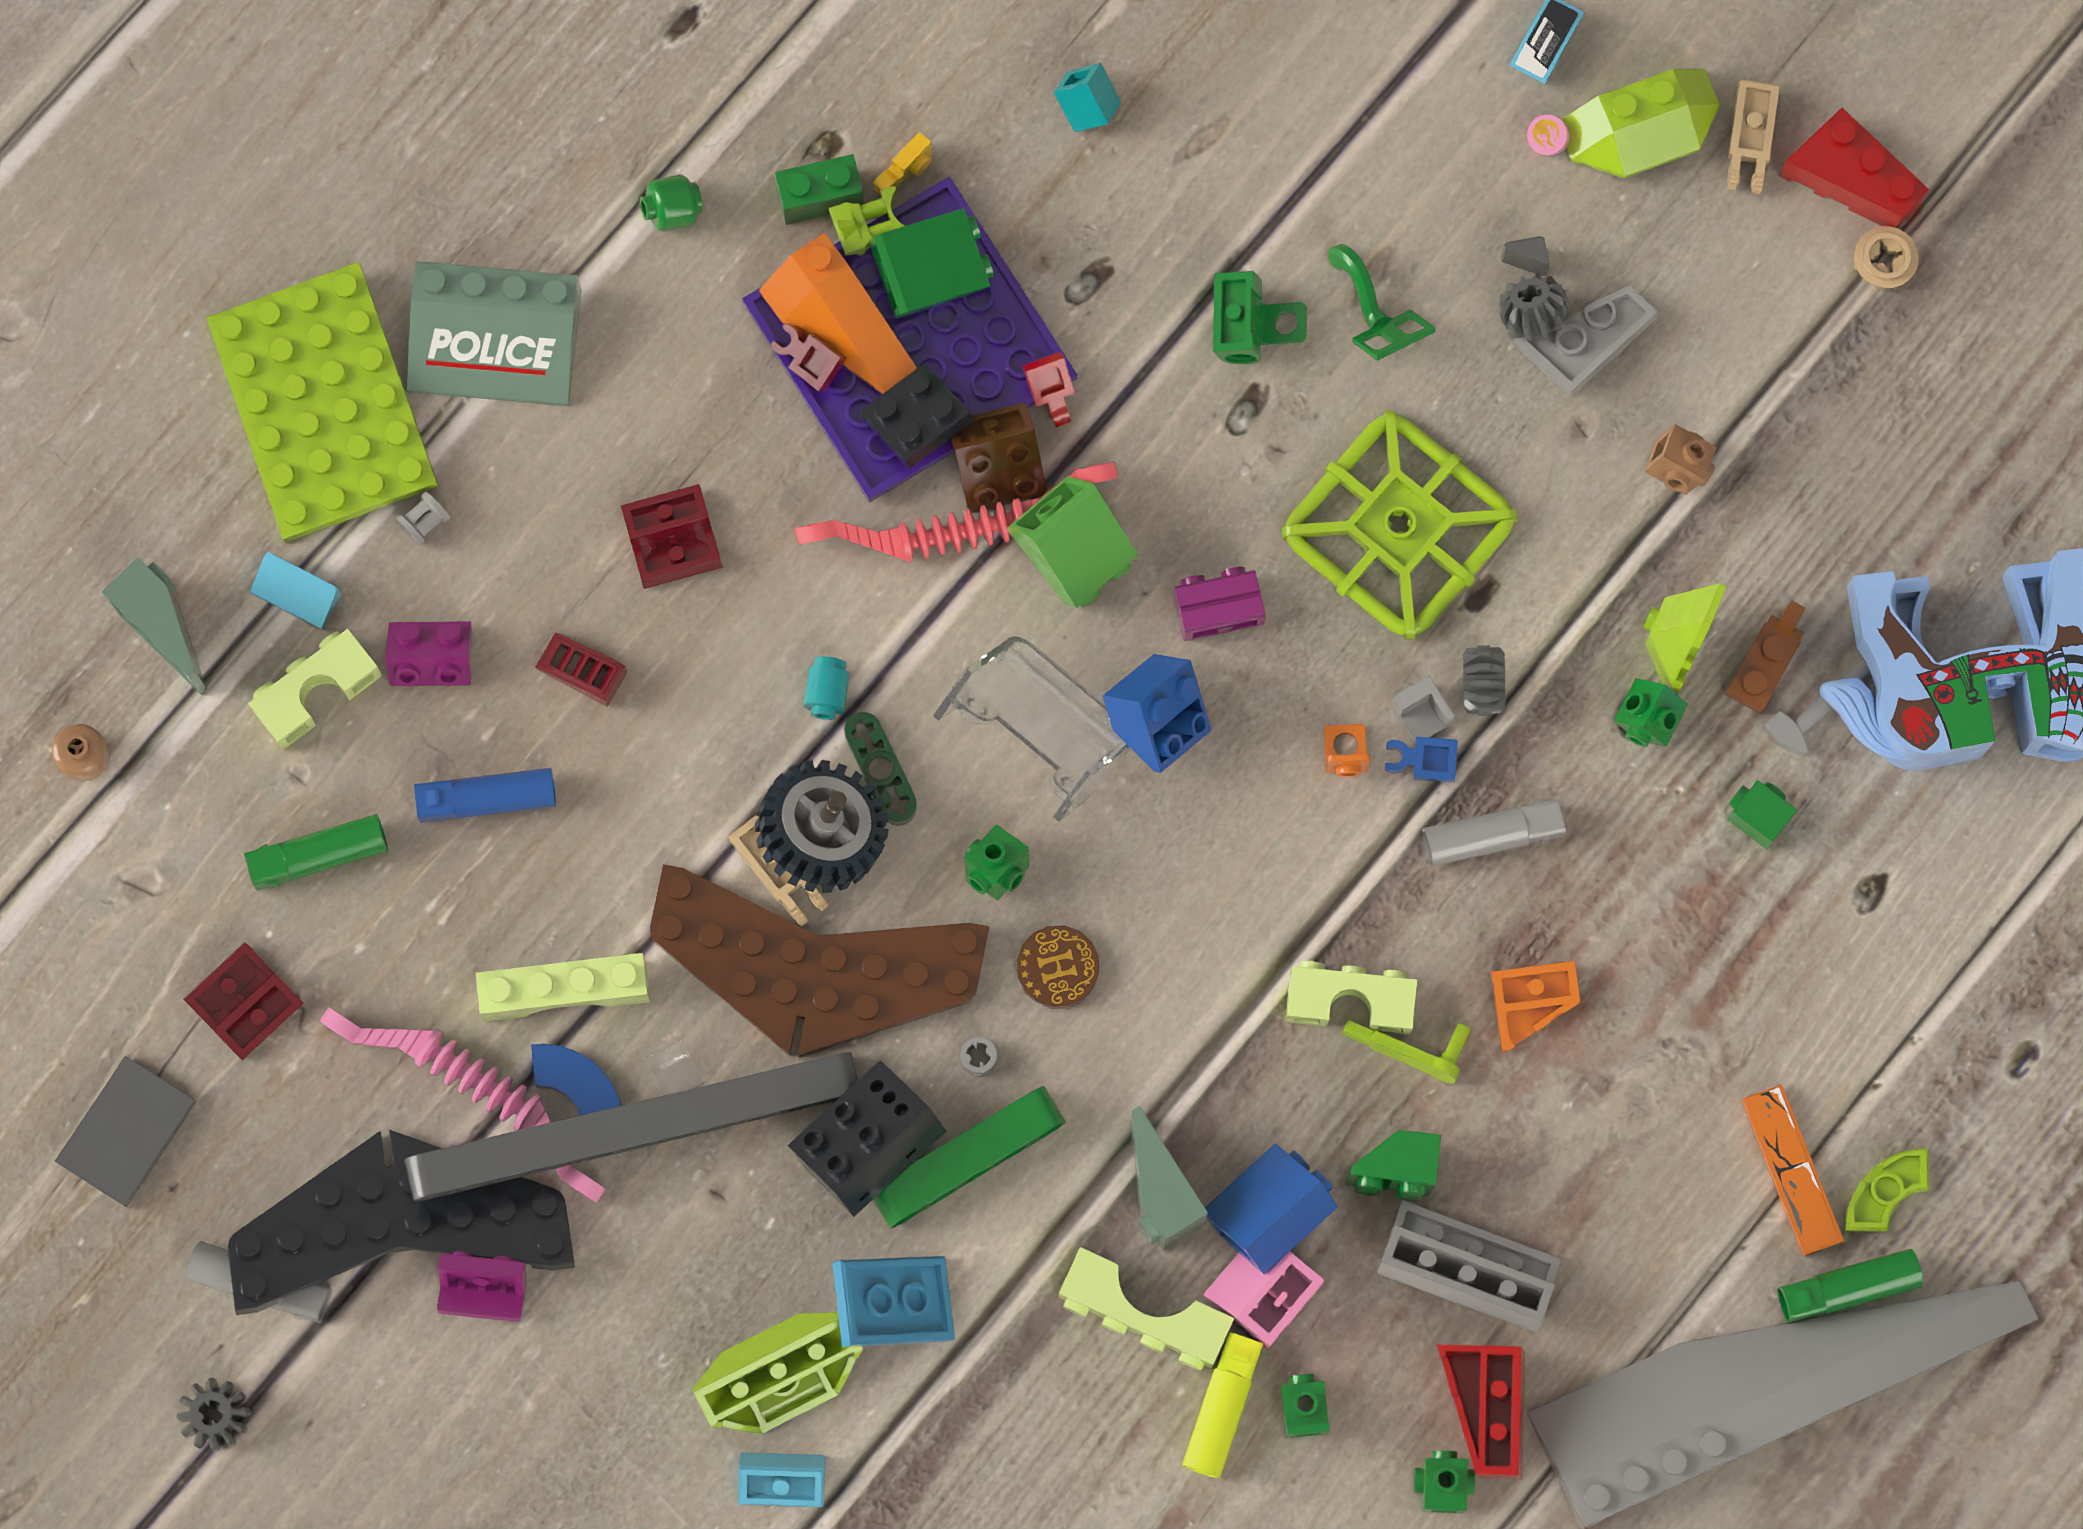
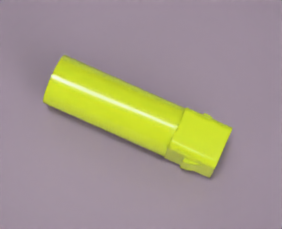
M1229 1332L1217 1369L1213 1371L1182 1463L1183 1467L1209 1477L1221 1478L1253 1383L1251 1379L1263 1343Z

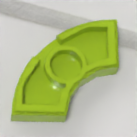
M1917 1148L1897 1153L1869 1171L1860 1181L1849 1200L1844 1220V1232L1886 1233L1889 1228L1891 1214L1898 1203L1911 1194L1927 1192L1929 1190L1928 1148Z

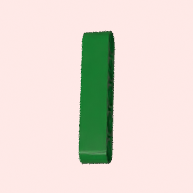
M1045 1086L1039 1087L912 1163L873 1201L890 1229L895 1228L1063 1126L1066 1120Z

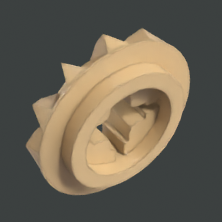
M1890 226L1876 227L1867 231L1859 239L1853 252L1854 269L1861 275L1863 283H1870L1876 286L1878 290L1884 288L1896 290L1899 286L1910 281L1916 272L1919 261L1918 250L1911 237L1904 231ZM1880 247L1887 255H1899L1892 261L1890 272L1883 263H1872L1879 257Z

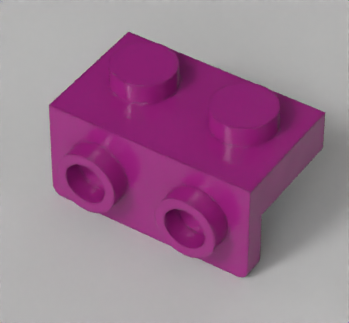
M471 621L389 622L385 655L389 685H470L472 678L470 655L473 633Z
M468 1252L440 1253L438 1265L440 1291L437 1303L439 1314L519 1322L521 1320L527 1287L525 1262H518L516 1259L508 1256H498L494 1259L476 1257Z

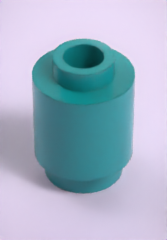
M822 656L816 657L814 665L809 667L804 708L811 711L812 717L822 720H834L836 714L844 713L850 675L846 671V661Z

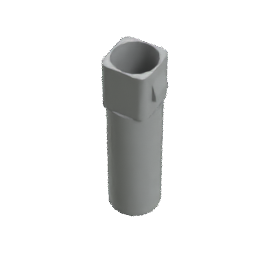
M1555 799L1550 801H1534L1531 805L1426 827L1423 828V840L1431 866L1527 846L1533 843L1541 842V844H1545L1552 839L1563 837L1566 833V828L1559 801Z
M199 1241L191 1256L186 1279L233 1295L228 1250ZM317 1283L278 1300V1304L270 1308L293 1314L299 1320H311L320 1324L329 1303L332 1289L328 1285Z

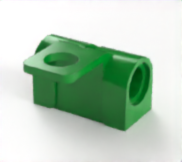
M1254 271L1214 273L1213 352L1222 361L1230 364H1253L1261 360V345L1302 343L1306 340L1307 307L1304 303L1264 304L1262 302V279ZM1284 313H1293L1297 317L1296 328L1288 334L1279 333L1276 330L1278 317Z

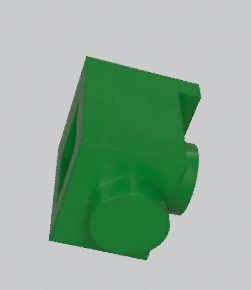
M1314 1374L1289 1376V1384H1284L1280 1387L1285 1439L1328 1435L1330 1426L1324 1381H1315ZM1307 1396L1311 1398L1313 1408L1310 1411L1304 1412L1298 1408L1297 1400L1300 1397Z

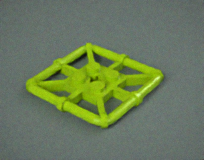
M1394 410L1384 411L1382 416L1369 423L1336 462L1331 461L1324 469L1326 474L1292 511L1285 526L1281 528L1282 539L1287 540L1288 545L1298 556L1337 587L1335 591L1343 598L1347 595L1388 630L1399 636H1404V640H1413L1416 638V635L1421 634L1432 625L1463 588L1468 589L1475 581L1473 576L1508 537L1513 528V523H1516L1518 520L1517 511L1511 508V505L1501 494L1462 463L1463 458L1456 452L1453 454L1449 453L1409 419L1397 415ZM1385 432L1389 473L1371 492L1348 472L1380 435ZM1397 432L1441 466L1423 488L1400 470ZM1452 475L1493 510L1452 513L1432 495ZM1338 484L1345 487L1363 502L1347 521L1303 524ZM1403 515L1408 517L1409 520L1406 526L1410 529L1409 531L1395 533L1391 530L1392 523L1389 521L1390 517L1394 516L1398 519ZM1484 524L1496 525L1462 565L1437 546L1438 542L1451 527ZM1348 535L1362 546L1367 553L1346 574L1304 538ZM1429 556L1451 575V578L1419 615L1414 618L1410 575L1425 557ZM1376 559L1399 577L1403 619L1395 615L1357 583Z

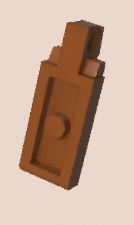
M1791 600L1781 619L1771 614L1768 622L1763 624L1724 695L1759 714L1763 712L1801 643L1800 639L1804 632L1795 627L1806 609L1804 606Z

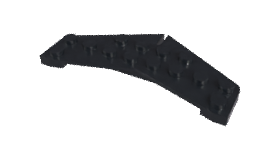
M389 1129L394 1166L385 1168L380 1130L231 1236L228 1242V1256L236 1316L258 1313L278 1304V1300L383 1255L409 1250L442 1254L468 1252L476 1257L494 1259L498 1256H508L516 1259L518 1262L530 1264L532 1268L551 1271L574 1268V1256L565 1198L555 1188L519 1177L432 1199L414 1201L404 1159L442 1148Z

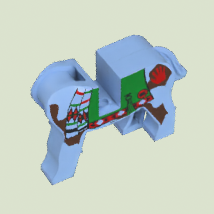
M2083 548L2057 551L2054 557L2047 562L2009 566L2002 575L2023 641L2022 645H2003L1978 649L1950 657L1939 663H1936L1926 651L1920 631L1921 611L1930 589L1928 576L1895 580L1894 571L1853 576L1847 585L1856 647L1863 656L1872 675L1875 687L1874 693L1859 678H1849L1824 682L1819 689L1820 696L1839 714L1849 731L1858 741L1871 751L1881 755L1892 765L1904 770L1918 771L1981 759L1996 741L1989 699L2008 695L2007 690H2011L2021 754L2060 762H2074L2083 759Z

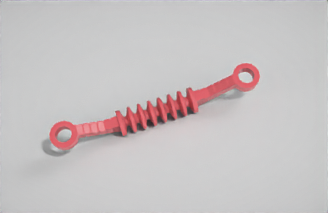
M1116 461L1078 468L1068 475L1069 477L1091 483L1103 482L1119 477ZM1051 490L1047 491L1040 498L1021 502L1019 498L1013 499L1010 513H1007L1002 503L998 502L995 516H991L985 505L980 508L979 519L976 520L970 510L965 509L962 523L958 522L953 512L948 514L947 526L941 524L937 515L933 516L931 529L928 530L921 519H916L914 533L909 531L905 522L898 523L899 527L874 531L835 519L799 526L795 528L798 544L838 536L911 563L913 562L914 549H919L924 559H929L930 546L935 545L940 556H944L946 542H951L957 553L961 552L962 539L967 538L972 549H977L978 536L983 535L987 544L992 546L994 532H999L1005 543L1009 542L1010 533L1006 528Z

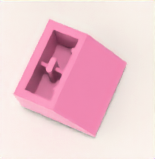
M1290 1251L1264 1275L1238 1253L1203 1296L1224 1314L1233 1317L1234 1322L1256 1341L1263 1343V1347L1269 1350L1321 1288L1325 1280Z

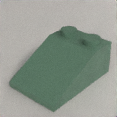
M137 557L102 593L115 612L202 695L207 688L180 605L172 594L177 589L169 581L170 578L154 562L146 566Z
M1138 1106L1132 1110L1131 1116L1141 1216L1138 1225L1150 1245L1158 1242L1161 1249L1164 1250L1204 1225L1208 1212L1143 1110Z

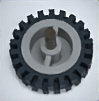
M813 760L803 762L800 769H798L796 764L789 767L785 775L781 773L775 779L756 813V816L759 817L755 822V832H760L756 842L758 848H767L762 856L765 862L768 864L775 860L778 864L773 871L779 877L785 871L789 872L792 876L788 883L795 887L800 879L806 881L804 889L806 891L814 892L817 885H821L822 893H831L835 885L841 891L847 889L852 881L854 884L858 883L866 873L868 874L885 847L884 842L888 837L889 829L884 828L889 821L887 812L880 813L884 806L882 797L880 796L875 799L871 797L876 789L871 782L864 787L859 784L863 777L859 772L855 771L851 778L844 775L847 766L841 763L837 765L835 770H830V761L821 760L817 768H814Z

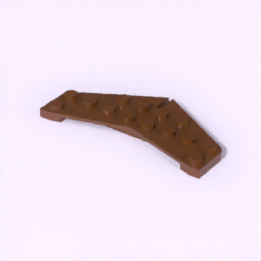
M663 864L650 924V933L658 947L789 1056L797 1019H805L797 1054L799 1058L969 1003L977 993L989 926L958 923L816 935L685 868Z

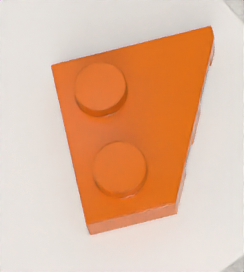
M1575 961L1491 971L1501 1051L1511 1050L1531 1034L1539 1031L1552 1020L1580 1003Z

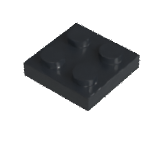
M925 363L859 411L868 426L908 469H911L974 421L970 411Z

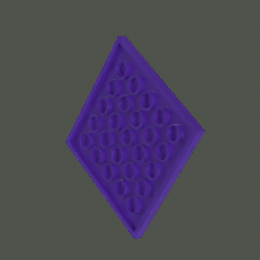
M950 176L892 210L895 218L905 226L962 208L965 209L967 217L974 215ZM887 214L867 224V227L888 221ZM975 215L974 217L981 234V238L975 241L980 255H988L994 277L988 279L990 287L898 319L894 317L871 247L863 255L851 254L845 256L841 242L838 241L833 244L847 262L915 366L918 368L925 363L970 411L971 415L1023 402L1026 403L1027 409L1035 405L1022 365L1061 352L1065 359L1071 382L1077 380L1076 371ZM760 288L743 297V305L771 349L773 350L771 346L773 341H780L785 346H788L791 342V335L782 328V322L760 294ZM773 350L869 503L954 453L949 439L911 469H908L868 426L859 412L881 396L882 393L850 372L845 365L841 366L826 391H818L788 368L794 359L793 356L781 355Z

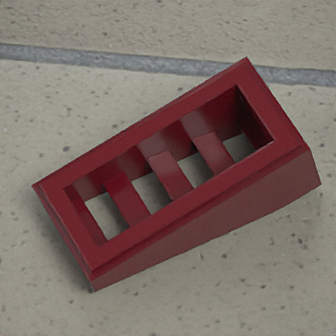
M557 632L554 633L535 666L542 673L606 707L610 704L627 674L625 665ZM562 646L568 650L557 668L553 667L550 664ZM577 654L581 658L570 675L565 670L574 655ZM590 661L595 665L586 681H583L579 677ZM603 668L609 672L598 688L593 684Z

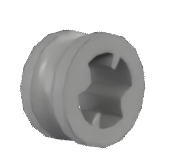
M981 1036L966 1040L960 1050L962 1067L966 1072L974 1076H985L990 1073L997 1062V1050L993 1042ZM977 1046L986 1048V1056L990 1059L986 1065H983L982 1062H980V1067L971 1065L972 1058L967 1052L972 1047L975 1051H977Z

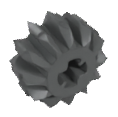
M1537 272L1531 279H1525L1521 275L1518 284L1507 283V291L1499 295L1502 324L1505 325L1506 330H1510L1515 339L1524 335L1529 342L1539 335L1547 339L1549 331H1561V323L1568 319L1569 310L1566 292L1562 285L1557 284L1553 276L1543 279Z
M1477 645L1475 648H1467L1463 653L1464 709L1468 714L1491 716L1494 713H1502L1505 708V653L1500 647Z
M209 1378L207 1381V1392L199 1384L194 1383L191 1386L192 1391L197 1396L194 1401L187 1396H182L180 1402L190 1407L189 1412L177 1413V1420L182 1422L191 1421L181 1431L182 1435L188 1438L197 1433L194 1439V1446L199 1449L209 1439L211 1450L219 1451L221 1437L229 1446H234L236 1440L231 1431L235 1429L240 1433H246L248 1429L237 1421L238 1418L250 1416L251 1410L244 1407L236 1408L244 1402L246 1395L243 1392H238L231 1396L234 1384L230 1381H226L219 1390L217 1380ZM215 1404H220L218 1411L223 1414L222 1419L219 1423L212 1420V1425L209 1426L210 1419L205 1416V1412L208 1407L216 1409Z

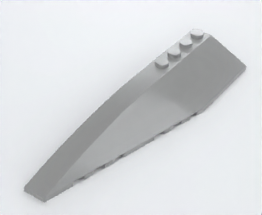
M2020 1281L1682 1342L1528 1412L1527 1415L1580 1528L1585 1529L2038 1320V1317Z

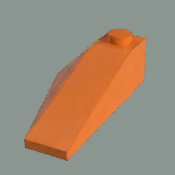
M822 233L791 254L760 288V294L783 325H797L802 329L806 339L809 334H817L847 358L843 365L850 372L880 393H885L917 369L847 262L825 233Z

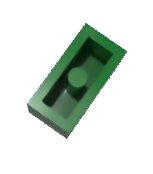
M854 154L775 172L777 191L786 225L830 215L828 208L846 202L852 204L859 203V205L864 204L863 190Z

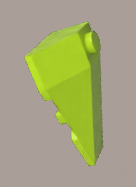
M1718 583L1665 597L1660 609L1652 606L1643 629L1650 633L1645 645L1662 684L1668 686L1677 695L1685 681L1687 670L1690 671L1727 588L1723 584Z

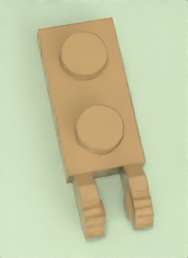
M1744 79L1739 80L1728 152L1730 165L1726 189L1736 190L1741 175L1739 172L1740 164L1743 161L1755 163L1750 183L1751 193L1761 194L1765 168L1770 160L1780 85Z
M755 815L730 834L728 840L777 903L781 902L795 922L802 927L808 922L806 914L789 895L801 886L805 889L806 881L800 879L795 887L788 883L792 876L789 872L785 871L779 877L773 871L778 864L775 860L768 864L765 862L762 856L767 848H758L756 839L760 832H755V822L759 816ZM815 888L814 892L804 890L815 908L823 911L829 906L817 888Z

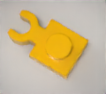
M918 132L893 158L892 165L873 182L876 186L874 191L880 196V190L896 186L897 190L902 182L906 183L912 175L919 177L932 162L930 157L932 155L931 141Z

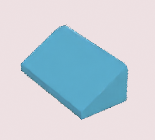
M268 551L261 562L250 589L251 594L321 630L324 628L342 596L339 588Z
M741 1453L738 1504L823 1507L825 1483L824 1455Z

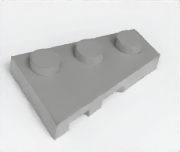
M1627 286L1586 305L1584 310L1569 316L1567 320L1561 323V331H1549L1547 339L1539 335L1529 342L1524 335L1513 339L1514 346L1572 398L1658 318V311L1632 287Z

